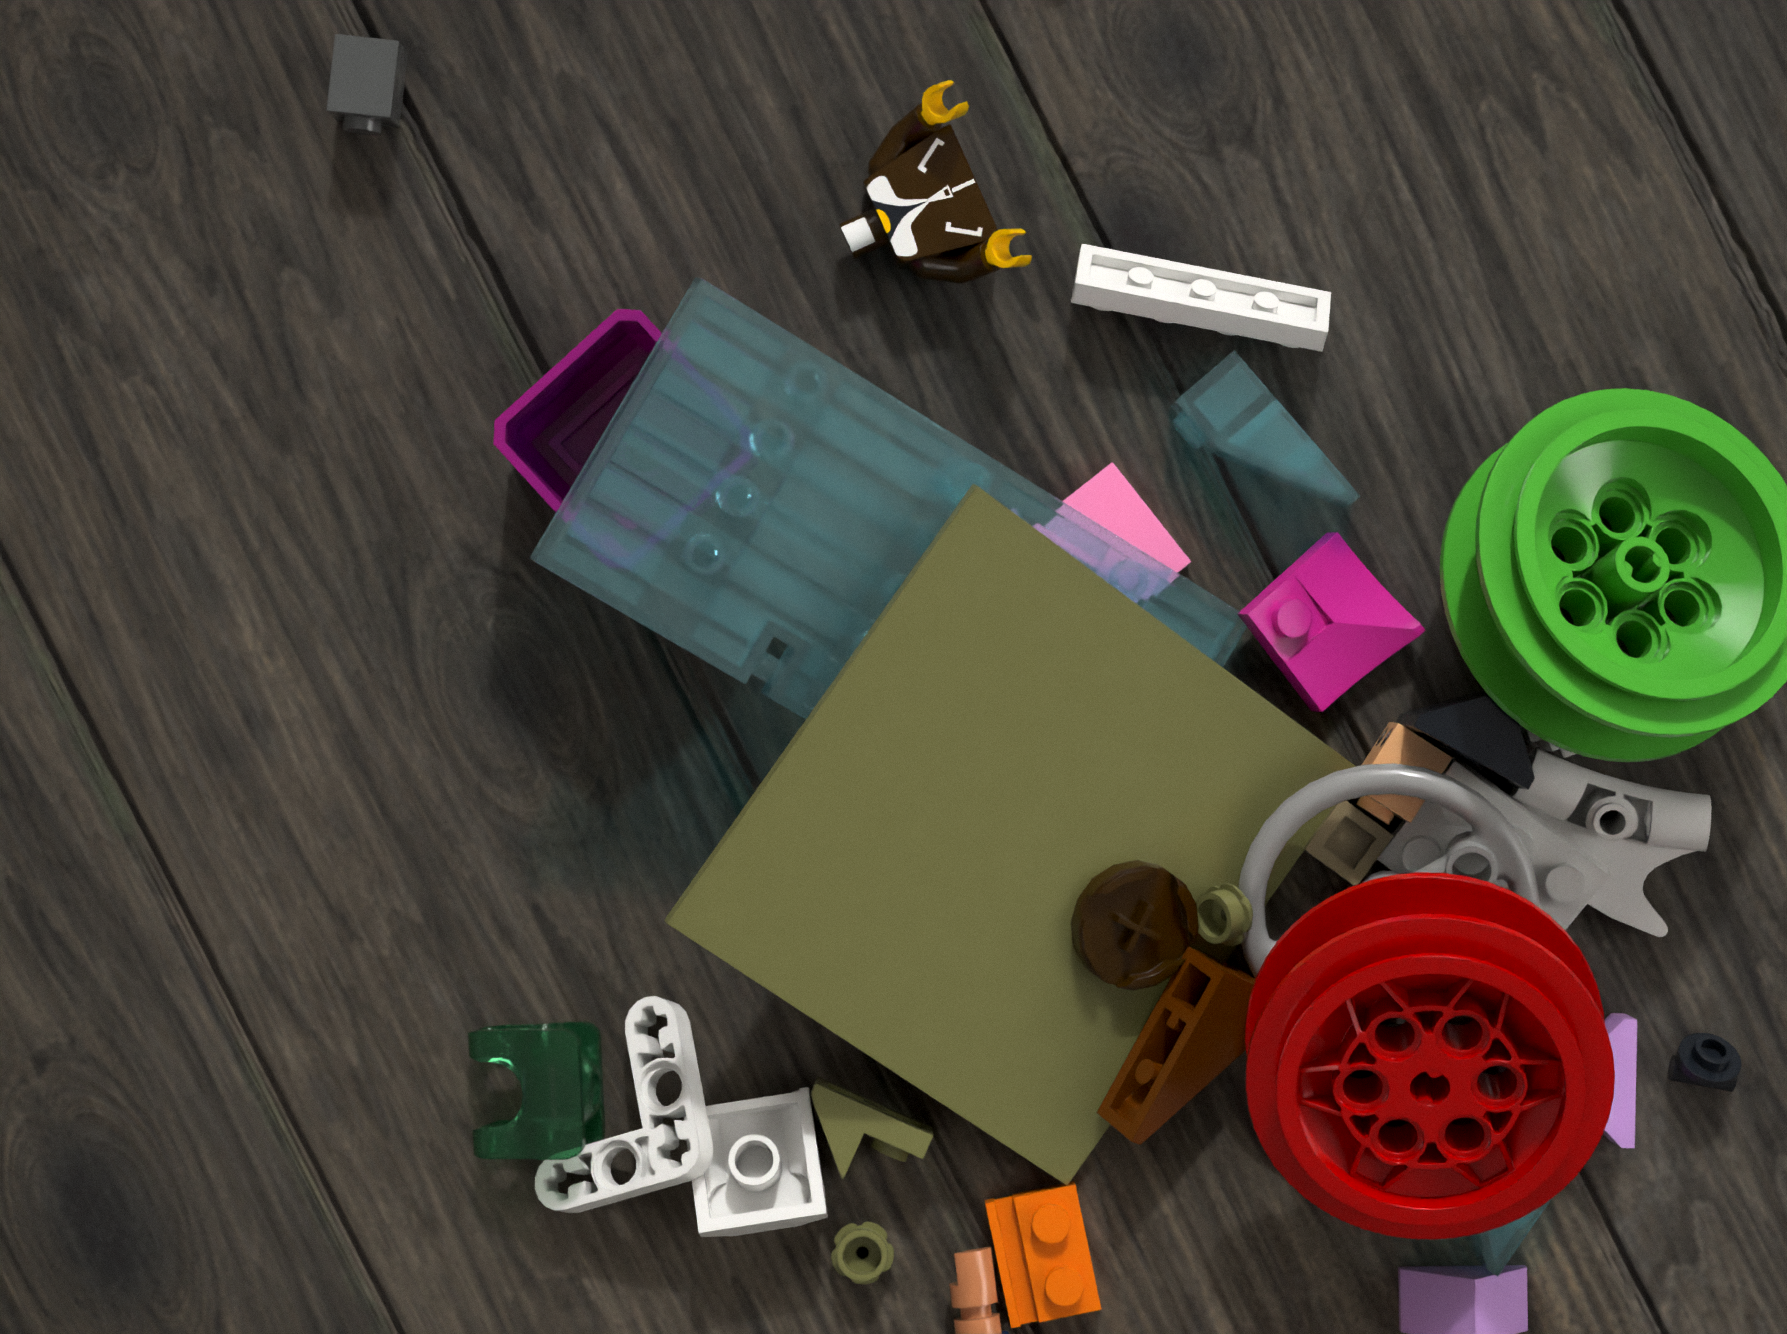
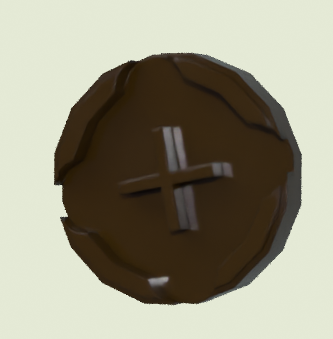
M1139 860L1114 864L1092 878L1077 898L1071 919L1073 947L1084 967L1104 982L1132 991L1157 986L1175 974L1186 961V959L1181 958L1190 942L1195 943L1199 929L1197 904L1186 884L1162 866Z

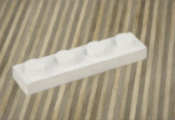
M1081 244L1071 303L1091 306L1101 311H1116L1152 318L1163 323H1178L1217 331L1224 335H1239L1279 343L1286 347H1300L1322 352L1328 334L1331 292Z

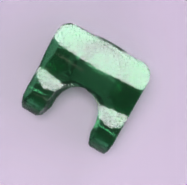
M587 1021L501 1024L482 1027L468 1033L469 1057L478 1062H492L504 1065L514 1072L520 1081L523 1093L521 1108L514 1119L498 1120L472 1131L473 1154L476 1157L482 1159L568 1160L578 1156L585 1148V1145L604 1139L605 1112L600 1030L593 1023Z

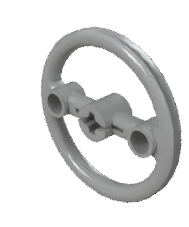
M1395 763L1361 765L1333 772L1307 784L1286 799L1265 821L1250 845L1239 881V889L1248 898L1253 909L1252 927L1248 932L1244 933L1245 939L1241 943L1245 960L1254 978H1256L1265 958L1277 942L1269 938L1265 918V896L1267 882L1278 855L1287 841L1304 823L1321 811L1345 800L1382 794L1417 797L1441 805L1463 818L1472 826L1471 832L1467 831L1458 834L1449 842L1444 856L1414 873H1448L1468 876L1493 884L1496 880L1503 879L1507 882L1510 891L1539 907L1538 885L1531 859L1518 833L1504 815L1479 792L1453 777L1423 767ZM1469 852L1483 855L1489 861L1487 867L1476 874H1465L1459 871L1454 866V862L1458 857ZM1382 870L1370 874L1361 883L1401 873ZM1465 1015L1456 1016L1447 1022L1453 1025H1465L1474 1018ZM1381 1024V1025L1386 1026V1027H1398V1026H1401L1402 1024Z

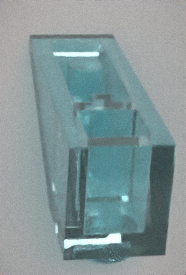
M1235 350L1171 405L1178 414L1172 420L1173 425L1195 450L1204 444L1212 454L1342 508L1351 505L1360 497Z

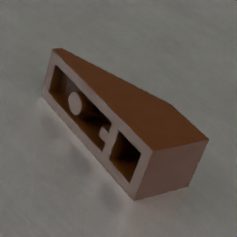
M1190 946L1187 947L1181 958L1186 959V961L1171 976L1097 1111V1114L1126 1138L1139 1145L1145 1142L1246 1050V1012L1255 978L1236 965Z

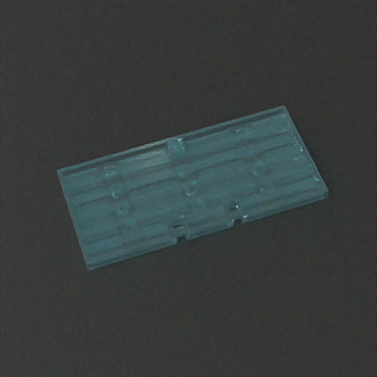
M695 277L530 556V559L742 683L746 684L751 674L766 683L761 690L762 694L804 719H807L972 484L979 486L1221 667H1224L1247 628L1238 616L1240 611L703 278ZM773 637L788 644L780 660L765 652Z

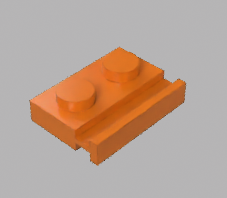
M1074 1181L1068 1185L1063 1183L1015 1193L1008 1197L985 1200L1011 1328L1021 1327V1324L1036 1321L1040 1323L1102 1310Z

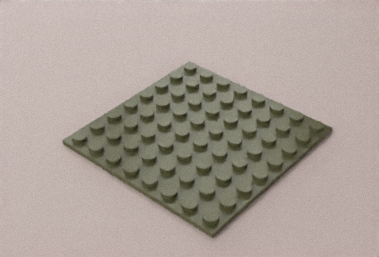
M972 484L664 921L1045 1172L1068 1185L1111 1125L1097 1114V1111L1171 978L1170 976L1157 986L1132 991L1108 984L1085 968L1072 942L1071 919L1077 898L1092 878L1114 864L1135 860L1158 864L1186 884L1195 902L1212 886L1220 887L1221 884L1230 883L1239 888L1241 870L1250 845L1265 821L1286 799L1307 784L1333 772L1356 766L979 486ZM1333 806L1321 811L1304 823L1287 841L1275 860L1268 879L1265 905L1304 851L1303 847ZM1199 932L1197 933L1195 943L1190 942L1189 945L1224 961L1229 958L1236 946H1226L1223 942L1218 944L1210 943Z

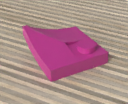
M1329 532L1323 535L1238 613V616L1311 711L1323 712L1371 670L1426 631L1421 623L1380 584L1338 532Z

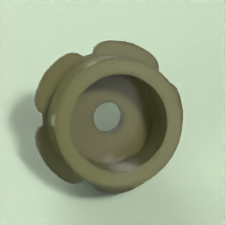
M1224 883L1220 887H1210L1196 901L1198 932L1210 943L1218 944L1223 942L1226 946L1239 945L1245 939L1244 933L1248 932L1252 927L1253 909L1251 903L1243 895V892L1233 884Z
M869 1221L859 1226L855 1223H850L842 1227L834 1238L836 1249L831 1253V1260L835 1270L840 1275L849 1277L856 1284H870L877 1281L882 1271L889 1270L894 1260V1248L886 1240L887 1232L880 1225ZM861 1246L866 1247L869 1251L865 1258H860L856 1254V1250Z

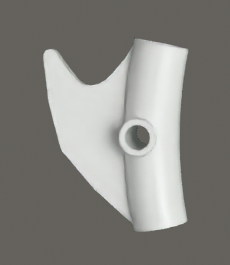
M1535 747L1528 755L1535 777L1529 790L1512 787L1510 796L1609 868L1610 877L1588 902V905L1612 919L1657 937L1665 936L1668 932V927L1645 897L1643 883L1647 875L1663 863L1695 851L1706 852L1711 828L1710 795L1665 790L1617 779L1578 766ZM1606 811H1619L1618 815L1612 820L1604 821L1600 819Z

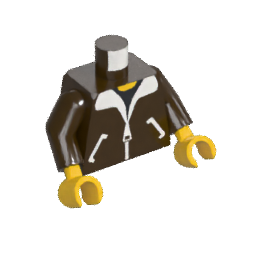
M952 80L929 87L923 94L922 103L891 127L869 160V177L863 181V188L872 209L840 223L839 226L854 259L888 244L899 269L910 268L914 274L923 279L963 284L996 272L1000 268L1025 267L1030 264L1032 255L1011 256L1009 252L1010 241L1017 235H1024L1026 233L1025 230L1021 228L997 229L951 124L941 128L942 123L965 115L969 108L967 101L956 105L951 110L944 106L942 95L946 88L954 84Z

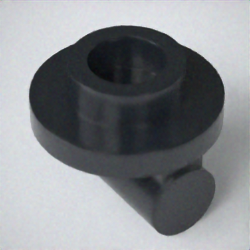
M1694 1033L1681 1041L1676 1055L1671 1057L1668 1067V1079L1733 1092L1741 1070V1058L1737 1050L1725 1039L1709 1033Z

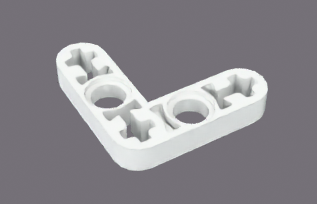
M651 996L637 1001L629 1010L625 1020V1035L642 1128L562 1151L546 1158L539 1166L535 1176V1191L538 1199L545 1207L566 1213H580L692 1181L702 1176L709 1168L713 1157L712 1137L691 1025L686 1011L679 1004L657 996ZM656 1015L667 1018V1026L659 1030V1038L648 1036V1027L656 1024ZM663 1050L675 1053L674 1058H657L651 1061V1058L654 1056L664 1057ZM675 1071L682 1082L680 1096L671 1105L663 1106L656 1096L658 1080L663 1074ZM687 1117L685 1121L674 1120L675 1127L663 1124L664 1118ZM679 1139L690 1142V1151L682 1154V1162L674 1161L670 1158V1150L679 1147ZM629 1149L636 1159V1170L629 1182L618 1185L613 1180L611 1164L618 1152ZM567 1172L578 1175L591 1174L594 1183L583 1181L568 1187V1194L559 1193L558 1183L566 1180Z

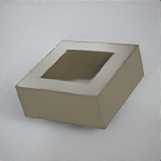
M1345 800L1333 806L1303 849L1351 885L1355 886L1361 882L1394 835Z

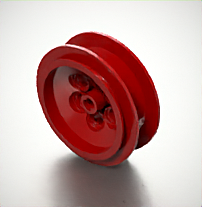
M1417 872L1372 879L1349 887L1322 901L1290 926L1265 958L1249 996L1245 1021V1046L1247 1054L1246 1093L1250 1116L1259 1141L1275 1168L1304 1198L1328 1214L1361 1229L1407 1239L1435 1240L1479 1234L1509 1224L1547 1203L1578 1175L1592 1156L1608 1122L1614 1098V1058L1608 1030L1604 1021L1602 1001L1592 970L1577 944L1549 914L1513 891L1493 883L1462 875ZM1465 1015L1474 1018L1465 1025H1453L1447 1022L1456 1016ZM1389 1018L1406 1020V1022L1398 1027H1386L1380 1024L1383 1020ZM1492 1066L1508 1068L1506 1071L1495 1075L1482 1072ZM1357 1070H1369L1375 1073L1370 1077L1362 1079L1353 1078L1349 1075ZM1461 1117L1474 1119L1472 1123L1466 1125L1451 1123L1453 1120ZM1396 1119L1408 1121L1407 1124L1401 1127L1385 1125L1386 1122Z

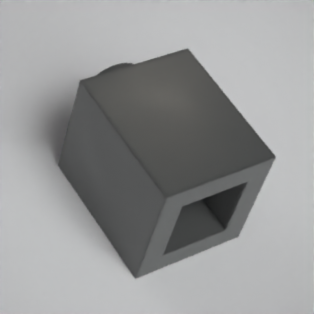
M335 34L326 111L336 121H343L344 131L376 136L381 135L382 126L400 127L408 52L400 41Z

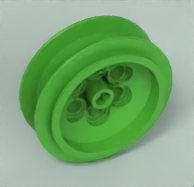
M1622 388L1583 393L1553 405L1529 421L1507 444L1489 456L1474 471L1456 498L1445 525L1440 554L1441 594L1446 618L1462 658L1482 688L1505 713L1533 734L1564 750L1605 761L1641 762L1670 757L1695 747L1715 735L1725 726L1733 724L1757 710L1772 698L1787 681L1786 483L1767 457L1747 437L1712 412L1689 401L1649 390ZM1600 515L1610 523L1613 532L1604 526ZM1552 545L1562 552L1565 562L1556 557L1552 550ZM1560 607L1570 613L1574 625L1568 623L1562 616ZM1664 607L1672 612L1676 619V624L1669 620ZM1616 637L1628 647L1630 656L1623 653L1619 648Z

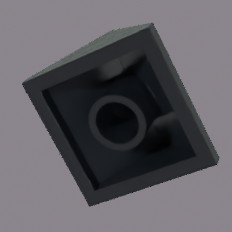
M1485 690L1401 713L1396 723H1400L1452 757L1457 756L1475 770L1504 786L1529 790L1535 779L1519 723L1505 713Z

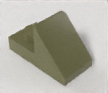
M819 1076L816 1077L811 1090V1098L842 1179H844L864 1133L874 1137L871 1144L872 1148L891 1158L906 1162L909 1153L921 1159L924 1158L933 1138V1127Z

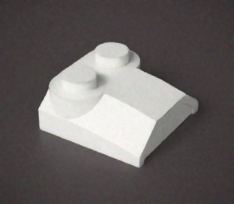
M809 1087L799 1088L798 1091L706 1106L713 1143V1157L709 1168L704 1174L692 1180L698 1232L701 1237L738 1236L801 1226L828 1217ZM687 1141L688 1151H690V1142H689V1141Z

